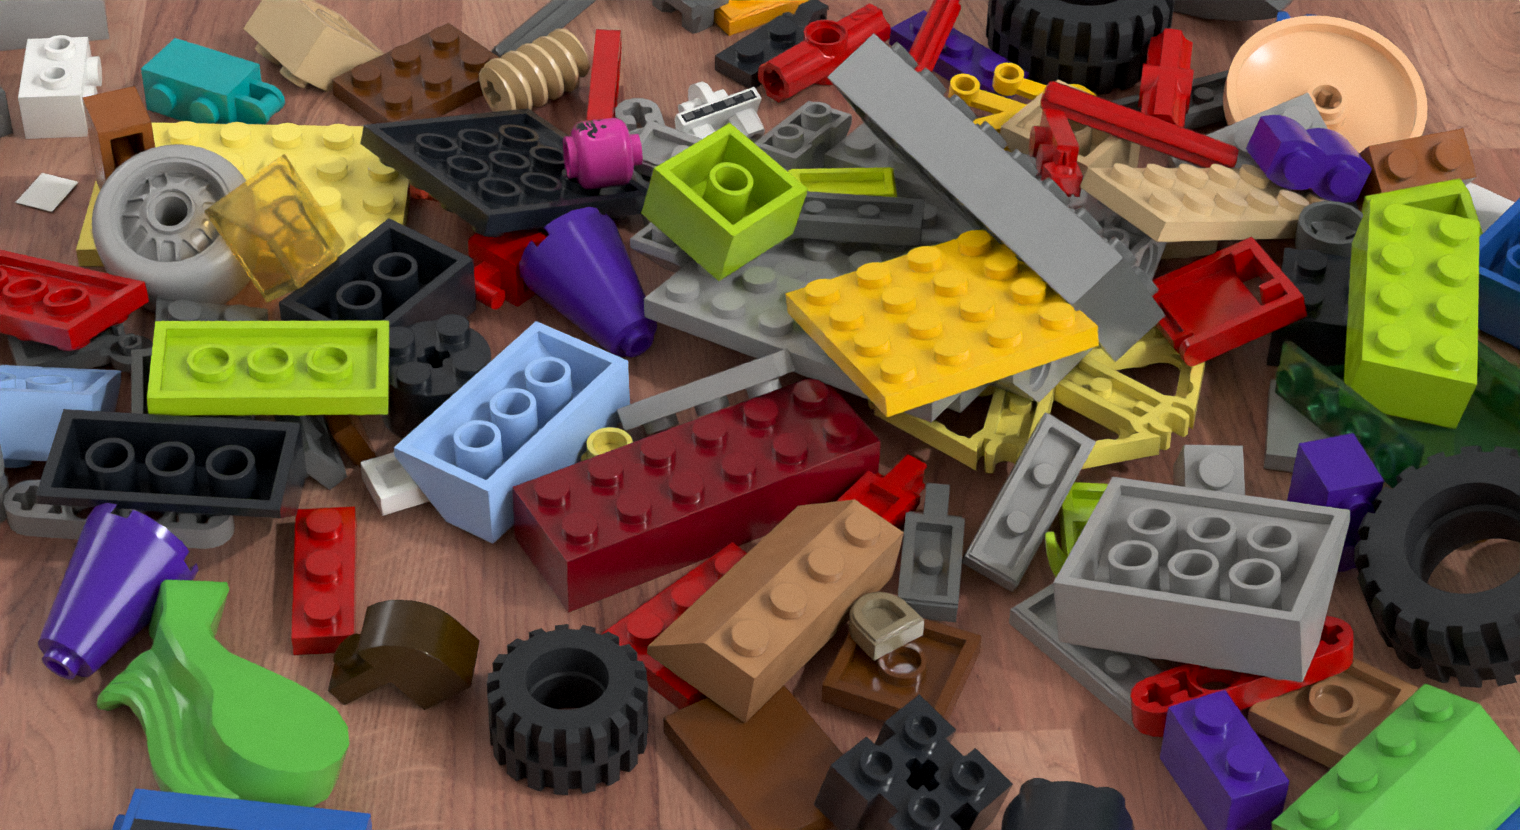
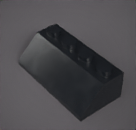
M63 409L36 493L37 504L95 507L104 503L117 504L114 509L266 518L296 516L307 473L301 423Z

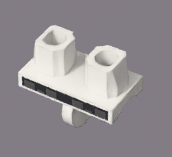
M703 81L692 84L688 89V101L678 105L679 113L675 117L676 130L705 138L731 123L755 143L765 132L762 122L757 115L762 98L755 87L728 96L724 89L713 92L709 85Z

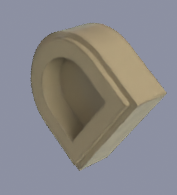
M886 592L868 593L859 597L851 606L849 633L852 639L874 661L923 635L924 619L903 599L894 594Z

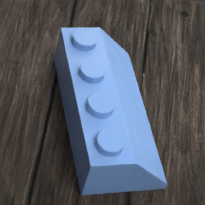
M535 321L394 447L395 457L446 522L493 544L514 524L513 486L578 463L581 460V456L587 451L586 442L591 433L601 428H615L621 422L617 409L630 404L628 360Z
M0 365V445L5 464L4 467L19 468L31 465L32 461H47L63 409L115 412L121 384V371Z

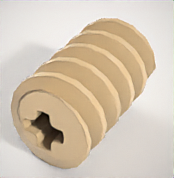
M556 29L547 36H541L532 43L522 45L516 51H509L502 55L501 58H494L487 62L479 73V82L483 95L493 112L527 108L531 110L532 105L541 107L547 103L548 98L555 100L563 95V91L572 92L577 89L580 82L579 77H585L588 74L590 64L582 44L575 35L567 29Z

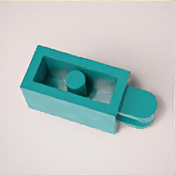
M174 38L141 68L147 110L181 121L207 124L242 122L245 124L266 125L270 118L285 106V98L282 92L274 85L262 82L260 64L178 38Z

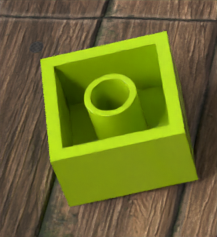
M728 123L654 168L641 214L715 279L721 281L793 234L808 189L735 126Z

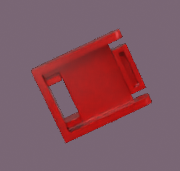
M1249 237L1152 280L1159 289L1152 297L1166 315L1155 326L1188 366L1201 364L1307 317L1304 295L1253 237ZM1257 276L1260 277L1264 282L1259 285L1262 305L1243 282Z

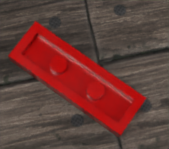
M355 506L298 509L295 516L291 634L293 655L335 653L344 639L356 633L357 518Z

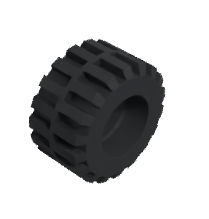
M569 624L555 625V630L545 632L542 628L529 632L528 640L524 641L517 638L508 644V654H498L492 663L493 672L488 673L487 678L490 744L493 746L494 757L498 764L506 765L507 774L515 781L527 778L528 788L540 792L544 787L554 788V794L568 795V789L580 788L582 794L596 791V784L603 782L607 786L614 784L620 780V770L631 772L638 764V754H644L647 746L648 682L643 661H637V652L630 644L619 646L618 636L610 632H606L603 635L597 634L596 627L582 625L580 630L569 629ZM561 708H578L570 710H561Z

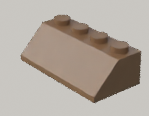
M856 500L797 506L648 646L647 654L743 723H746L849 621L851 606L859 597L868 593L878 592L892 578L904 532Z

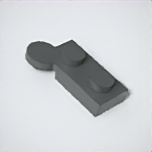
M123 322L108 327L91 338L88 345L72 351H63L58 349L57 346L32 340L22 341L15 336L7 335L15 366L90 369L112 364L114 368L130 373L131 350L153 347L152 341L144 336L133 333L125 334Z

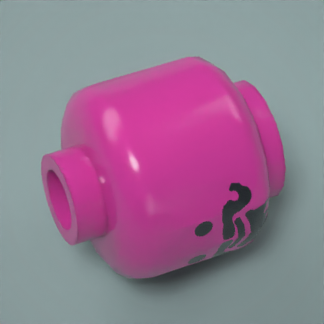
M619 118L578 122L573 127L571 136L563 138V157L566 174L569 179L576 178V181L584 189L593 190L627 185L632 178L634 166L642 165L643 155L640 137L638 134H629L626 124Z

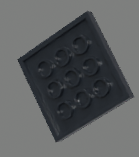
M528 108L366 124L363 126L360 144L379 157V161L383 165L394 168L409 179L413 187L427 192L441 203L443 209L457 214L472 225V229L476 233L486 237L497 238L503 236L505 232L520 230L541 232L554 219L572 210L586 207L597 208L602 215L607 213L612 220H625L627 216L641 214L648 191L647 188L632 178L624 186L593 190L584 189L576 181V178L569 179L566 174L563 157V138L568 135Z

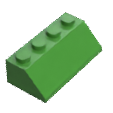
M1424 684L1272 822V830H1496L1520 807V752L1479 703Z

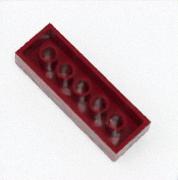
M806 378L513 486L515 539L569 613L710 558L732 542L740 546L766 536L797 506L836 502L867 471L874 474L879 473L881 441L831 385L816 379Z

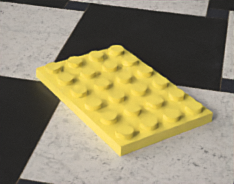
M190 121L152 123L155 147L174 144L201 147L227 159L244 176L251 187L263 223L264 247L257 269L322 270L390 218L406 226L412 190L410 180L394 168L383 165L379 161V157L360 144L363 126H347L345 124L317 126L296 125L293 123L262 125L245 124L242 122L207 124ZM95 181L76 248L79 266L104 267L95 247L92 234V213L100 192L97 181Z

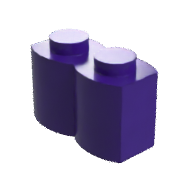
M1282 115L1261 116L1245 148L1273 183L1292 190L1311 188L1317 195L1329 201L1341 203L1356 201L1372 170L1351 143L1340 133L1325 128L1305 130L1294 119Z

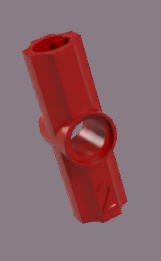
M871 3L837 22L833 20L811 22L804 29L802 42L759 66L758 80L765 88L767 96L778 103L812 84L833 85L828 76L873 33L883 42L890 39V24L886 21L882 9Z
M1165 28L1158 36L1151 37L1146 64H1143L1138 108L1141 109L1142 113L1185 127V117L1189 111L1194 70L1190 69L1193 42L1185 38L1182 30Z

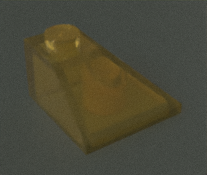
M285 154L276 158L204 210L267 303L301 288L335 262L346 245Z

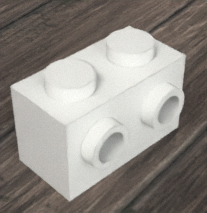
M58 35L51 38L27 39L18 94L26 139L87 137L88 129L82 97L97 94L96 87L102 85L101 60L99 56H91L88 37Z

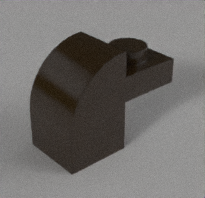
M387 600L372 604L366 609L361 634L355 633L348 636L336 649L328 692L346 705L392 682L423 710H426L471 687L480 640L451 615L432 605L413 600Z

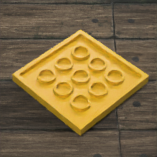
M970 230L962 233L956 239L935 246L917 247L909 251L907 255L882 263H867L860 266L857 271L832 279H817L808 283L804 288L785 293L788 314L886 417L1099 346L1098 325L1081 310L1075 311L1073 306L1065 302L1024 262L1019 261L1005 244H999L984 230Z

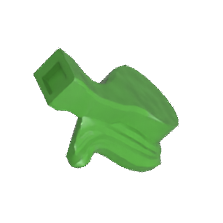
M164 580L161 582L149 624V636L154 640L152 648L135 658L122 673L109 683L98 695L97 708L100 710L111 711L126 705L138 717L147 736L150 765L160 790L164 792L314 807L328 799L337 783L349 747L348 726L337 709L319 695L298 683L232 654L215 639L229 593L227 582Z

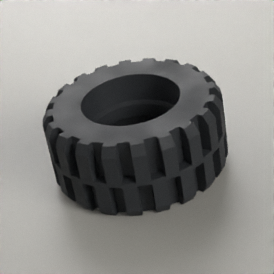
M989 0L986 37L988 38V45L993 52L1029 72L1028 80L1047 85L1050 81L1060 80L1067 84L1082 85L1092 92H1096V95L1110 94L1114 88L1119 87L1121 90L1133 87L1138 80L1141 81L1143 64H1146L1150 39L1161 34L1165 28L1171 29L1175 0Z
M1478 445L1461 447V454L1448 457L1445 456L1443 451L1427 457L1428 464L1417 470L1413 466L1404 470L1396 477L1398 484L1393 489L1386 486L1374 499L1372 504L1376 513L1367 512L1358 530L1361 541L1355 546L1354 563L1359 573L1357 579L1379 634L1387 647L1394 648L1398 659L1409 668L1419 669L1422 666L1427 678L1441 683H1448L1451 676L1457 677L1460 687L1481 688L1482 680L1495 679L1498 686L1517 683L1515 676L1520 674V571L1502 585L1477 593H1450L1434 588L1427 583L1436 566L1451 552L1466 544L1485 539H1506L1520 543V458L1517 449L1495 446L1493 452H1482L1481 446Z

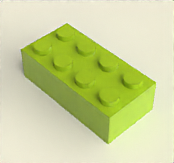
M1370 198L1351 248L1343 405L1456 429L1477 386L1480 221Z

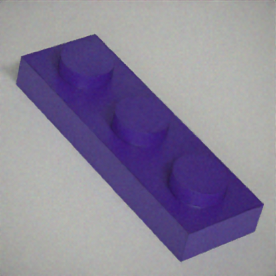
M923 10L891 27L889 44L892 46L898 42L909 53L928 12ZM952 28L933 71L949 81L957 74H969L978 79L980 90L1008 99L1015 96L1001 95L992 87L995 68L999 64L1012 62L973 40L971 37ZM1022 69L1024 71V78L1028 79L1029 72Z

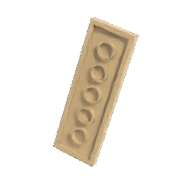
M1116 163L1112 168H1088L1080 185V188L1156 242L1245 240L1249 237L1254 239L1295 238L1301 211L1312 203L1329 201L1317 195L1313 190H1292L1278 186L1265 175L1261 168L1248 164H1243L1241 168H1227L1219 164H1212L1210 168H1196L1188 164H1180L1178 168H1165L1156 164H1147L1146 168H1132Z

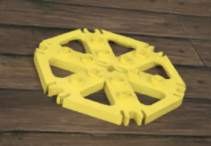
M1154 326L1116 362L1099 346L1094 347L1040 402L988 385L978 395L989 396L993 394L984 428L972 435L971 438L959 436L946 429L945 425L936 420L929 422L904 412L886 417L869 399L868 406L870 409H874V415L976 470L979 458L985 456V472L993 474L995 465L999 462L1009 461L1014 464L1016 463L1040 418L1045 412L1050 414L1053 401L1055 400L1065 407L1105 426L1119 436L1116 440L1108 438L1096 441L1082 469L1159 455L1160 449L1167 450L1170 448L1172 432L1182 437L1188 435V428L1193 429L1206 361L1196 366L1186 365L1181 359L1180 354L1174 350L1158 328ZM1154 363L1172 364L1180 370L1176 395H1163L1116 370L1142 368Z

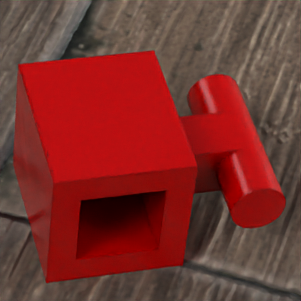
M528 230L505 232L503 236L497 238L486 237L478 233L468 239L469 257L474 260L476 300L493 310H497L505 300L519 307L533 297L535 293L527 287L520 277L519 262L531 240L538 247L547 236L538 231Z

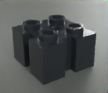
M919 694L884 722L875 744L866 736L830 765L814 805L839 830H984L993 823L1013 783L976 748L963 756L950 743L956 729Z

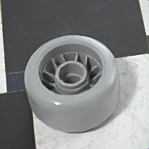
M183 144L164 145L136 154L122 163L108 177L97 196L93 208V239L106 272L144 281L149 302L141 306V308L155 313L157 298L170 300L188 299L195 302L215 304L227 303L249 283L262 257L264 247L263 223L251 187L241 172L231 162L201 147Z

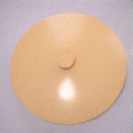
M1300 16L1278 21L1261 29L1250 37L1235 55L1224 86L1223 109L1228 126L1309 93L1327 128L1343 135L1358 153L1371 145L1422 136L1427 120L1425 89L1418 72L1407 56L1379 33L1358 23L1341 18Z

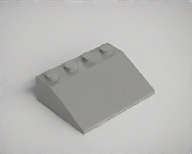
M1112 477L1053 582L1059 642L1086 646L1091 649H1105L1141 655L1151 659H1165L1201 665L1211 669H1225L1267 676L1277 680L1285 679L1303 682L1320 642L1350 522V510Z

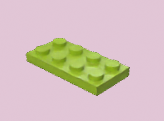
M155 321L147 392L148 414L173 416L388 414L389 321Z

